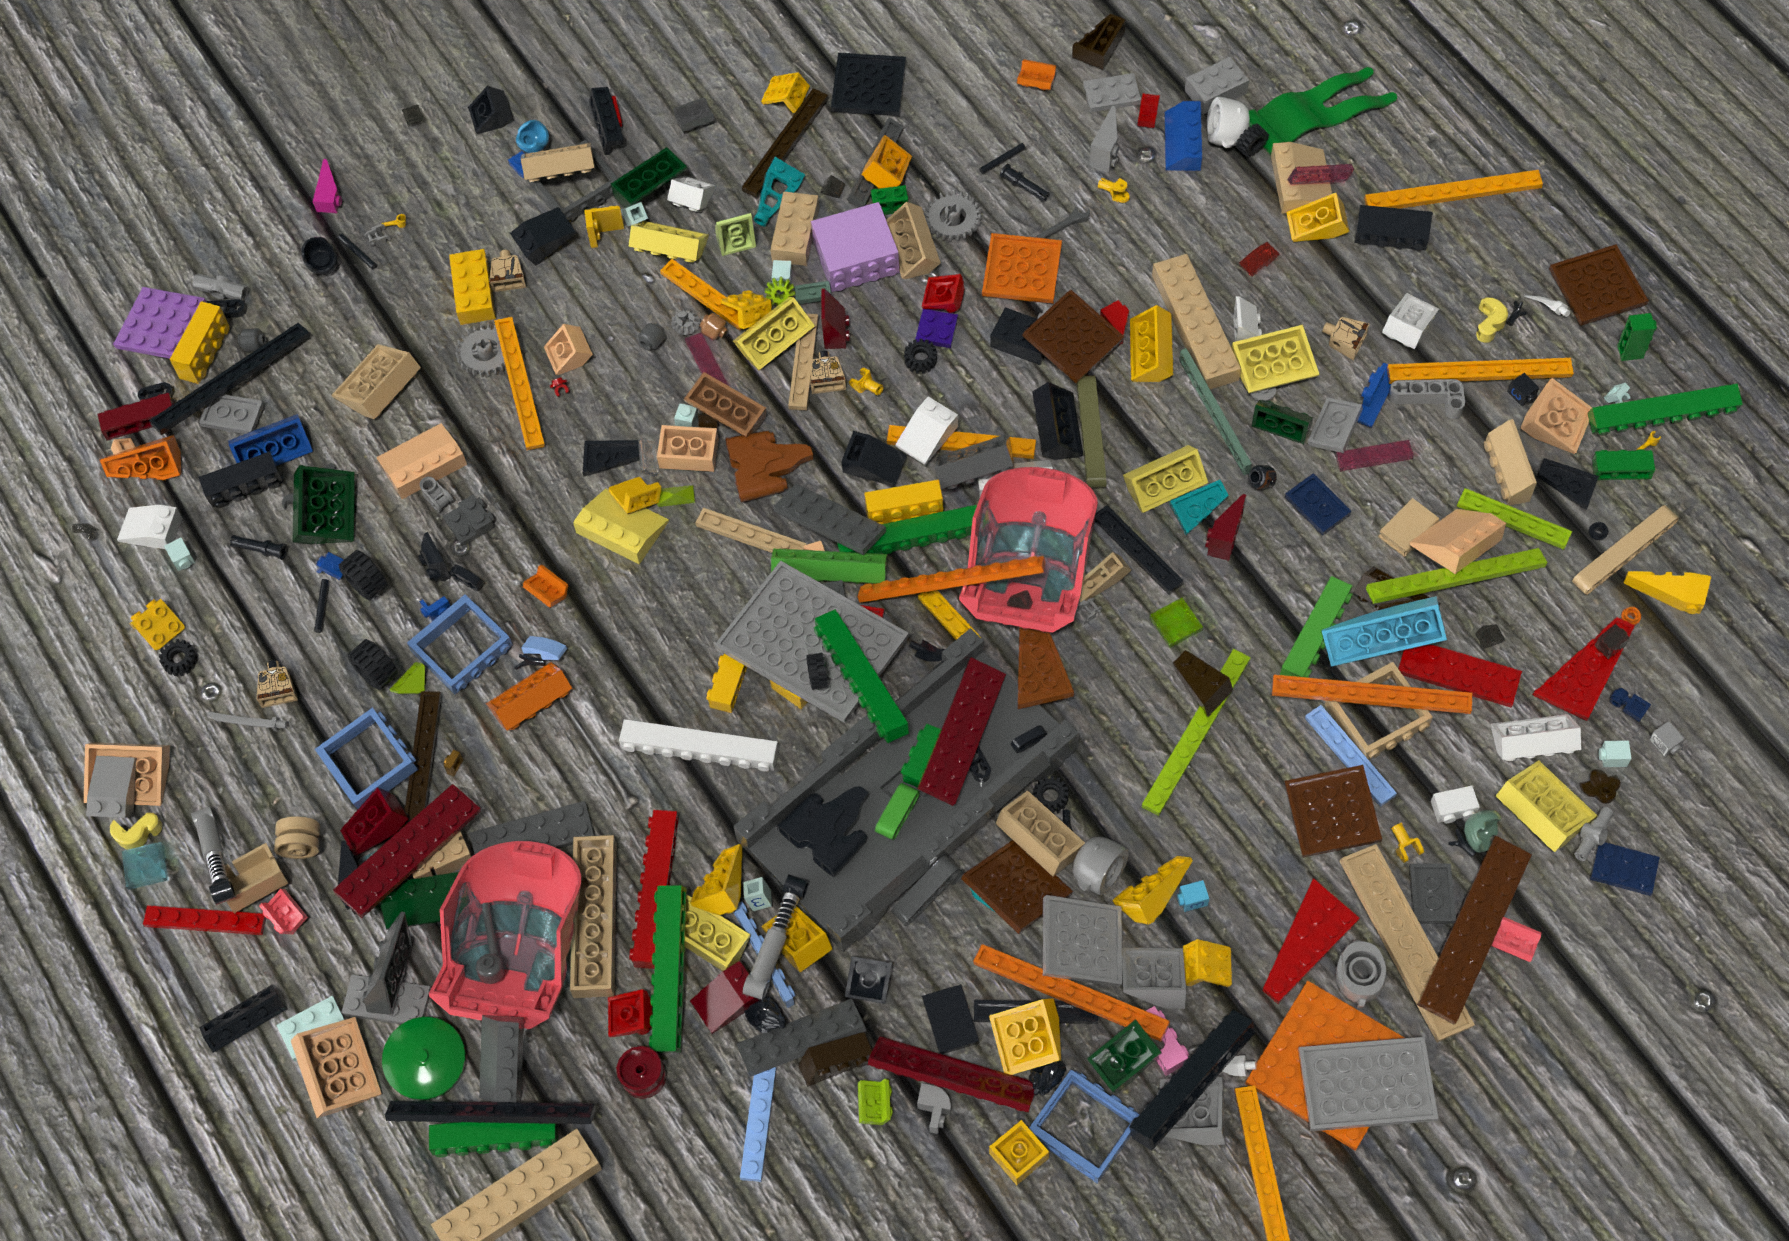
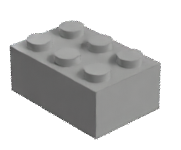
M1228 57L1186 77L1185 92L1192 101H1201V113L1204 115L1208 113L1210 105L1216 97H1226L1235 100L1247 94L1249 80L1233 59Z

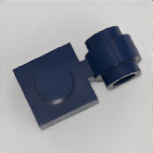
M1623 688L1614 690L1610 696L1611 704L1615 707L1625 705L1623 712L1640 722L1651 704L1636 694L1629 698V693Z

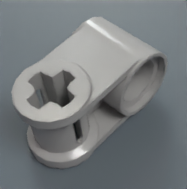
M428 476L420 481V489L424 498L427 499L437 512H440L441 508L447 503L454 501L450 493L434 478Z

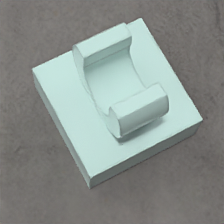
M1626 383L1615 385L1604 399L1608 403H1623L1622 398L1624 401L1630 399V395L1626 393L1630 387Z

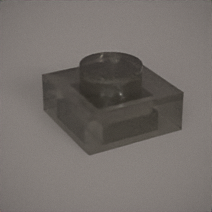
M418 104L402 109L408 127L424 121Z

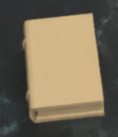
M1412 498L1380 530L1381 534L1378 537L1405 557L1414 550V547L1409 545L1410 542L1439 522V518Z

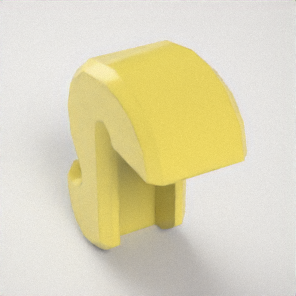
M1486 297L1481 300L1479 309L1488 317L1478 325L1479 330L1476 332L1477 339L1484 343L1491 342L1494 339L1496 332L1504 328L1508 317V310L1502 302L1495 298Z
M146 813L127 832L113 820L110 824V833L121 847L126 850H137L147 842L149 833L157 836L161 832L163 825L156 814Z

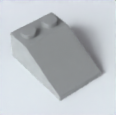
M1115 106L1111 107L1091 143L1090 166L1107 173L1118 162L1116 155L1119 147L1117 146Z
M96 756L87 795L86 816L133 817L135 757Z

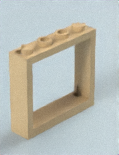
M1394 662L1356 681L1381 684L1392 678L1397 686L1411 687ZM1325 702L1326 708L1335 721L1367 759L1376 758L1385 749H1393L1402 740L1408 741L1419 731L1424 732L1426 728L1430 727L1433 718L1428 710L1414 709L1420 718L1367 745L1340 705L1345 702Z

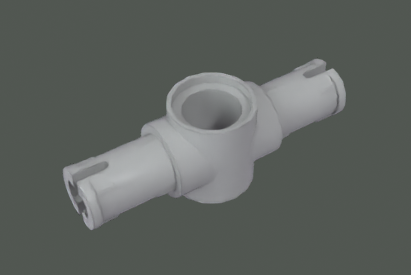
M1603 807L1595 820L1583 825L1580 833L1581 844L1574 853L1578 860L1585 861L1592 848H1595L1597 844L1603 845L1608 836L1607 824L1614 815L1610 808Z

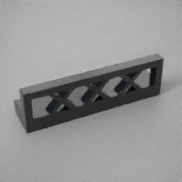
M591 88L590 107L604 155H609L611 145L623 144V135L609 88Z
M270 985L199 1028L204 1040L214 1053L285 1011L286 1008L274 986Z

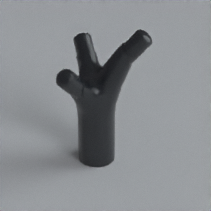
M1514 301L1513 312L1506 321L1509 326H1512L1519 316L1527 314L1526 311L1521 312L1522 301H1520L1519 305L1517 301Z
M520 654L519 658L524 661L514 668L517 670L527 665L544 666L545 660L530 657L527 654Z
M1065 809L1062 811L1063 823L1072 830L1070 810Z
M1456 829L1458 841H1449L1448 844L1462 848L1470 857H1473L1477 852L1464 839L1460 829Z

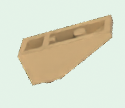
M1112 552L1084 577L1080 602L1083 600L1088 601L1089 598H1093L1118 583L1131 571V568L1120 555Z

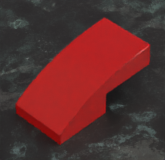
M1142 94L1137 126L1155 128L1160 95Z

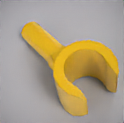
M399 214L396 220L382 224L385 227L397 225L399 228H404L406 226V216Z
M1652 431L1647 441L1636 450L1645 449L1650 445L1656 446L1661 436L1654 438L1653 436L1656 431Z

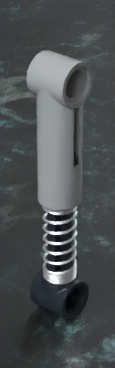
M208 806L191 813V816L197 828L204 861L208 865L212 881L209 890L215 904L218 905L235 898L236 893L225 870L223 862L224 853L216 825L218 824L212 807Z
M790 874L787 876L783 887V902L780 904L781 907L778 909L779 912L776 914L777 917L774 919L773 927L768 929L751 974L746 978L743 994L761 1000L765 998L770 978L787 938V931L785 929L788 928L787 924L790 923L789 919L792 918L791 914L794 913L795 905L798 904L799 900H803L809 885L808 880Z

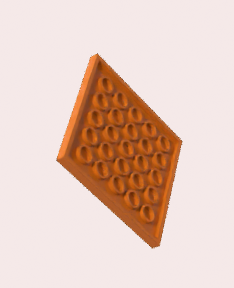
M1307 980L1258 1060L1257 1069L1252 1070L1245 1084L1247 1086L1255 1085L1257 1092L1309 1123L1298 1053L1299 1047L1403 1039L1405 1037ZM1369 1127L1323 1130V1132L1356 1151Z

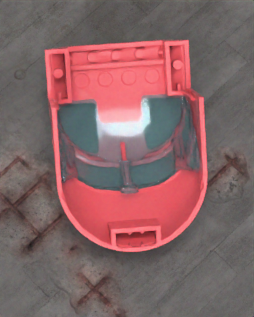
M1041 467L1014 468L996 474L988 480L983 488L973 516L968 568L977 565H991L995 562L1004 563L1014 559H1028L1032 556H1044L1046 563L1044 573L963 586L959 601L976 619L1052 633L1074 621L1081 597L1098 504L1097 497L1091 487L1073 475Z
M512 841L493 845L481 850L467 860L440 908L443 966L429 992V997L448 1014L482 1021V1015L524 1017L525 1029H531L549 1019L565 982L567 971L566 956L571 946L573 920L579 903L581 873L575 861L558 848L532 841ZM483 903L490 904L498 956L504 966V975L495 984L482 982L476 971L477 960L485 954H490L481 906Z

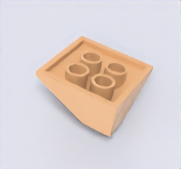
M1551 378L1526 413L1520 429L1534 439L1575 454L1588 426L1589 418L1587 413L1592 407Z

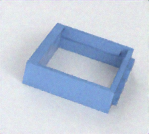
M466 594L407 642L410 651L454 695L462 688L465 689L469 682L478 678L482 671L492 666L502 654H506L507 650L513 646L510 637ZM471 610L500 639L451 679L423 649Z
M373 707L315 748L317 754L357 809L361 807L377 787L388 792L418 770L414 764L416 761L411 752L406 753L404 751L407 748L400 738L396 740L394 737L397 734L391 725H385L387 719L381 711L377 713ZM376 722L404 761L357 795L330 755Z
M1070 1070L1029 1129L1049 1151L1098 1184L1131 1137L1129 1126L1102 1165L1097 1168L1042 1130V1125L1072 1084L1130 1124L1139 1114L1134 1111V1108H1127L1121 1104L1122 1101L1115 1095L1110 1096L1105 1093L1099 1084L1090 1083L1086 1080L1087 1077L1084 1074Z

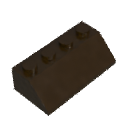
M1373 566L1363 574L1354 593L1358 595L1360 600L1364 602L1369 601L1373 604L1366 590L1367 584L1394 579L1395 577ZM1422 593L1375 603L1374 607L1382 610L1430 597Z

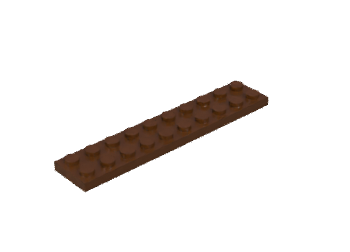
M1496 835L1494 836L1417 1003L1418 1006L1453 1025L1457 1023L1501 925V920L1507 912L1532 854Z

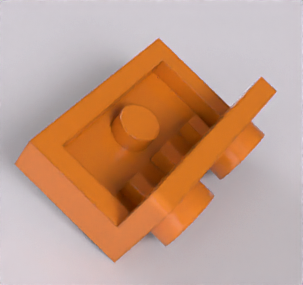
M1023 59L1017 84H1022L1025 87H1038L1041 90H1050L1055 80L1056 65Z
M541 564L538 566L537 574L523 582V588L551 608L566 598L568 584Z

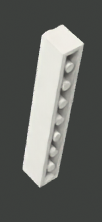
M625 719L619 738L621 748L628 752L642 751L648 755L656 753L669 758L676 756L684 760L697 759L704 763L718 762L724 766H730V764L738 765L744 769L750 767L758 768L760 771L775 770L779 751L777 741Z

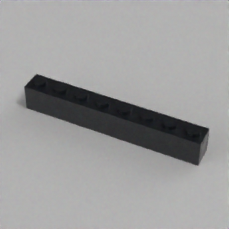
M1235 1010L1222 1019L1221 1024L1210 1032L1206 1041L1197 1047L1196 1052L1191 1058L1184 1062L1183 1067L1172 1075L1167 1085L1158 1091L1157 1096L1152 1102H1149L1144 1107L1143 1112L1132 1120L1129 1126L1132 1139L1153 1151L1255 1034L1253 1021Z

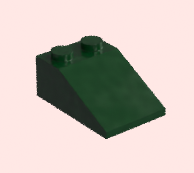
M1135 1019L1089 1056L1087 1060L1110 1090L1118 1094L1133 1082L1162 1052Z

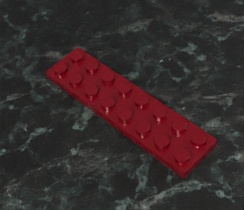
M972 657L969 659L918 785V790L954 806L1004 681L1005 673Z
M452 784L333 889L334 893L358 916L363 918L481 812V808Z
M879 1036L868 1059L867 1065L873 1066L876 1069L887 1070L917 1081L934 1084L937 1087L951 1089L957 1093L971 1095L977 1099H984L998 1105L1015 1108L1018 1111L1029 1113L1035 1097L1032 1082L1027 1079Z

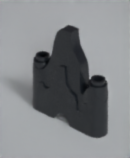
M861 786L853 787L824 804H821L823 799L817 793L810 794L776 828L781 835L798 849H812L814 863L827 874L835 877L866 843L868 837L862 830L854 831L848 836L846 835L859 820L860 809L869 797V793Z

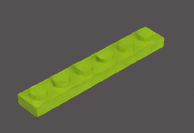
M1464 488L1457 507L1464 510L1491 513L1506 522V527L1563 550L1572 533L1571 530Z

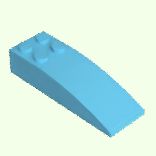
M1437 596L1378 610L1322 630L1331 666L1447 640Z

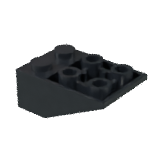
M853 431L841 461L842 472L896 487L907 455L871 435Z

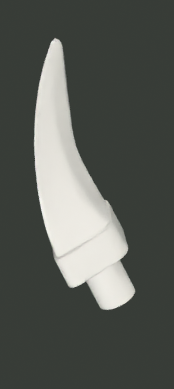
M1524 296L1544 303L1558 315L1562 314L1565 317L1570 315V310L1567 309L1568 306L1561 301L1540 296Z
M1238 1055L1231 1060L1223 1072L1233 1076H1246L1247 1070L1257 1069L1256 1061H1246L1245 1055Z

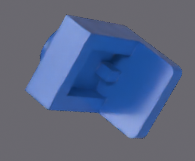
M330 552L325 556L321 555L316 564L319 566L316 572L320 574L323 571L340 580L343 574L339 569V564L344 559Z
M445 596L430 606L423 599L419 601L422 607L420 608L421 613L425 618L429 617L431 621L435 620L450 607L449 601Z

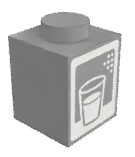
M1668 721L1653 731L1649 740L1666 757L1669 754L1675 755L1682 749L1681 745L1684 738Z

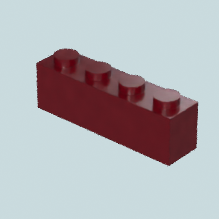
M166 393L149 399H142L132 404H126L112 410H105L97 414L101 432L108 441L152 428L153 426L149 420L173 405L174 401L170 394Z

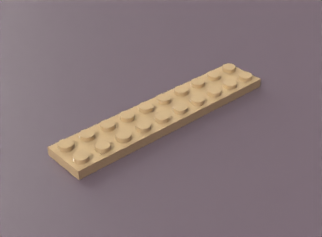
M1377 844L1341 858L1340 863L1417 1005L1438 956ZM1417 1005L1437 1043L1466 1031L1475 1025L1465 1006L1457 1023L1453 1025Z

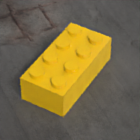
M485 249L450 254L455 306L460 325L496 319L492 288L489 281V264Z
M202 301L198 305L169 359L179 379L200 384L202 378L206 376L207 369L213 362L216 351L220 349L224 336L229 332L230 326L220 306Z
M939 479L864 492L867 518L879 524L943 512V497Z

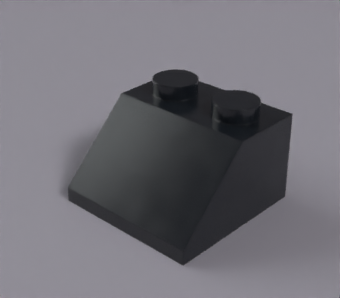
M488 85L468 106L477 134L502 128L512 117L504 91Z

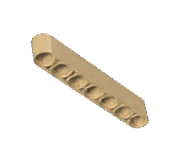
M1663 505L1573 578L1572 583L1585 595H1588L1672 528L1679 520V517L1666 505Z

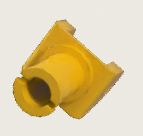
M1105 178L1099 180L1098 188L1110 192L1113 201L1120 203L1129 201V193L1125 191L1128 188L1126 181L1121 178L1116 182Z
M864 367L859 370L862 376L859 381L853 378L848 381L849 385L859 393H863L867 389L878 396L884 388L882 384L872 379L870 370Z
M1402 822L1390 828L1399 842L1396 853L1403 863L1409 860L1404 847L1410 844L1419 855L1424 853L1420 840L1418 838H1410Z

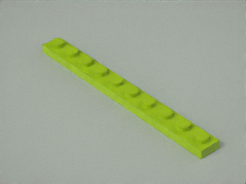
M1536 548L1474 561L1456 574L1446 568L1370 583L1367 584L1366 590L1373 604L1544 568L1548 562L1541 550Z
M1235 649L1232 650L1220 671L1230 678L1233 689L1251 657ZM1230 694L1209 717L1206 716L1204 710L1199 706L1144 799L1142 808L1158 816L1161 814Z

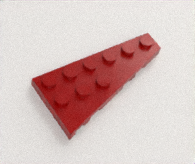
M1616 617L1599 635L1566 662L1558 672L1546 680L1540 688L1536 689L1533 696L1588 721L1635 625Z
M1314 878L1262 990L1277 1004L1289 994L1360 919Z

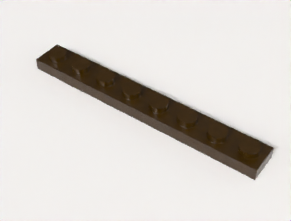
M814 88L811 90L742 186L743 192L756 198L760 195L766 172L773 159L777 157L782 161L785 160L828 100V94Z
M421 691L412 753L416 759L414 764L418 770L409 776L404 810L408 820L402 828L427 807L441 692Z

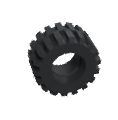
M355 550L339 564L341 573L350 585L363 598L369 601L388 586L386 578L368 556L359 550Z
M364 639L348 654L349 662L353 668L375 689H383L398 675L397 668L380 647L368 639Z

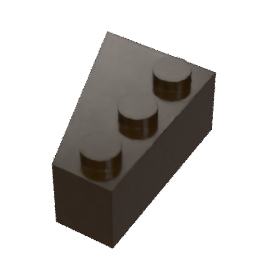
M1109 14L1095 26V29L1090 33L1087 32L1084 38L1073 44L1072 58L1104 69L1125 33L1126 19Z
M861 1032L809 1047L798 1066L807 1087L855 1067L859 1068L867 1065L872 1049L865 1033Z

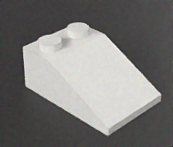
M1406 293L1390 314L1382 333L1390 339L1403 343L1406 347L1415 349L1438 313L1439 308Z
M927 397L914 413L895 447L926 465L957 429L958 414L932 398Z
M150 505L129 508L117 541L165 549L164 545L175 541L183 518L177 507Z

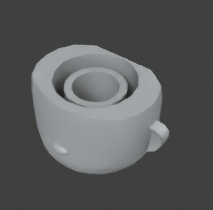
M1093 837L1080 848L1073 862V875L1078 882L1079 888L1083 891L1089 890L1100 896L1106 894L1121 876L1127 864L1128 849L1108 838Z
M1353 940V943L1347 945L1340 955L1336 968V982L1347 1000L1357 1003V1008H1363L1365 1003L1376 1000L1381 994L1387 978L1386 964L1380 950L1375 945L1361 940ZM1352 970H1363L1368 974L1369 978L1359 979L1353 974Z

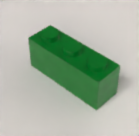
M1651 313L1629 315L1617 345L1621 361L1644 358L1646 351H1648L1649 343L1653 339L1654 331L1657 330V323L1653 320Z
M1652 450L1595 451L1592 459L1593 474L1599 476L1598 480L1652 479L1655 472Z
M927 723L924 730L920 729L917 735L918 742L916 746H912L909 752L910 759L908 763L905 762L901 769L903 782L918 787L941 729Z

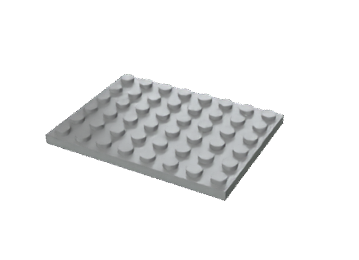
M780 561L715 643V648L845 723L858 706L859 697L851 692L849 681L843 679L839 665L835 666L833 663L832 654L830 651L827 652L825 650L822 638L816 636L813 628L815 627V618L836 609L878 677L908 639L909 633ZM822 652L828 687L812 690L806 655Z

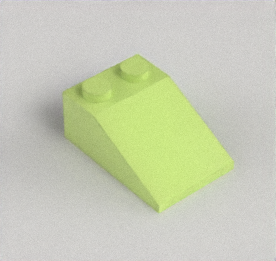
M751 213L716 222V239L722 256L756 247Z

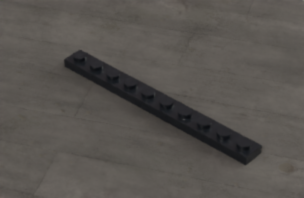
M298 322L150 419V424L161 435L308 339L310 337L309 332Z
M390 1101L385 1118L386 1121L591 1124L595 1114V1104Z

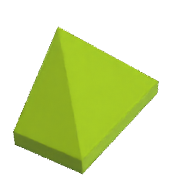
M693 485L662 488L660 500L657 503L658 507L695 503Z
M415 662L389 690L398 694L421 693V691H425L424 664Z

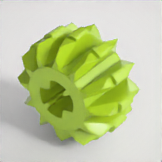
M782 276L779 277V281L776 278H772L773 283L768 282V288H765L766 298L771 300V305L777 303L778 306L788 297L795 295L793 290L794 284H789V279L783 281Z

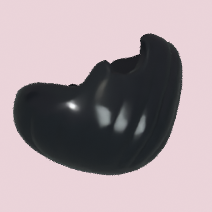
M312 237L304 242L301 248V256L309 271L321 275L332 273L338 263L334 247L323 237Z

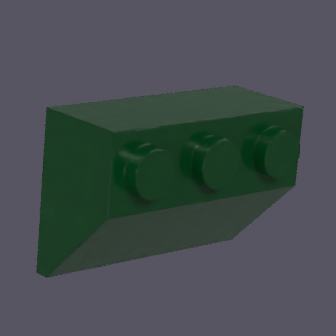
M1260 399L1254 408L1251 427L1304 445L1312 427L1313 417L1306 413L1293 411L1288 407L1276 405L1271 401Z

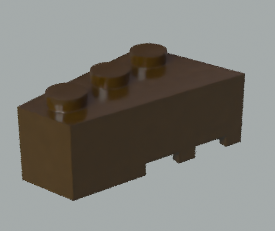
M1187 650L1173 662L1177 676L1193 695L1198 705L1204 710L1207 717L1233 691L1228 676Z

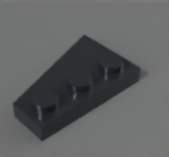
M1544 458L1537 477L1587 510L1599 476Z

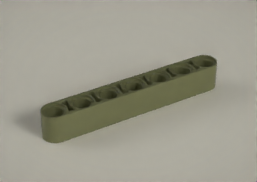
M1095 375L1084 376L1077 383V395L1086 483L1091 488L1106 487V471Z

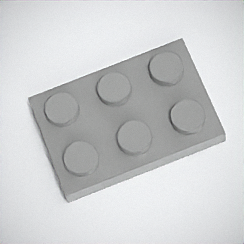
M1134 73L1083 81L1090 113L1109 110L1112 106L1122 108L1141 104V97Z
M223 394L205 406L199 424L201 427L246 434L255 430L264 403L260 400Z
M1327 398L1308 439V445L1344 453L1363 410L1362 404Z

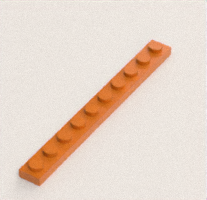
M1032 556L1028 559H1014L1004 563L995 562L991 565H977L972 568H959L949 572L941 571L931 575L922 574L913 578L904 577L894 581L886 580L876 584L868 583L860 586L857 597L859 603L1039 574L1044 573L1046 562L1044 556Z
M1273 675L1272 696L1471 714L1472 693Z
M983 944L973 960L976 966L1121 1026L1127 1027L1136 1019L1149 1037L1162 1042L1170 1025L1169 1020L1069 979L1043 976L1042 968Z

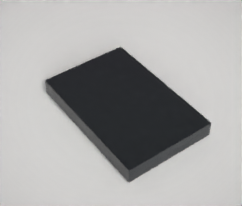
M961 984L922 996L939 1054L979 1044Z

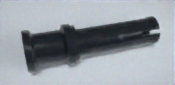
M1006 164L1002 168L1000 177L1012 182L1013 186H1020L1042 202L1047 200L1043 195L1049 197L1050 192L1025 178L1021 171L1017 172L1011 168L1010 164Z
M236 535L231 536V539H234V541L230 540L231 547L261 552L266 557L275 556L280 560H283L287 555L288 548L285 543L276 544L271 540L263 542Z

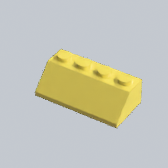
M641 221L631 225L628 246L633 247L635 251L644 252V250L651 251L653 255L666 254L668 258L678 259L680 257L684 258L686 262H695L701 258L709 234Z
M788 297L733 340V342L757 370H760L815 327V325L796 299Z
M1189 445L1123 475L1128 492L1142 513L1208 483L1198 450Z
M686 894L685 947L721 971L726 970L741 959L750 934L720 915L691 906L692 897Z

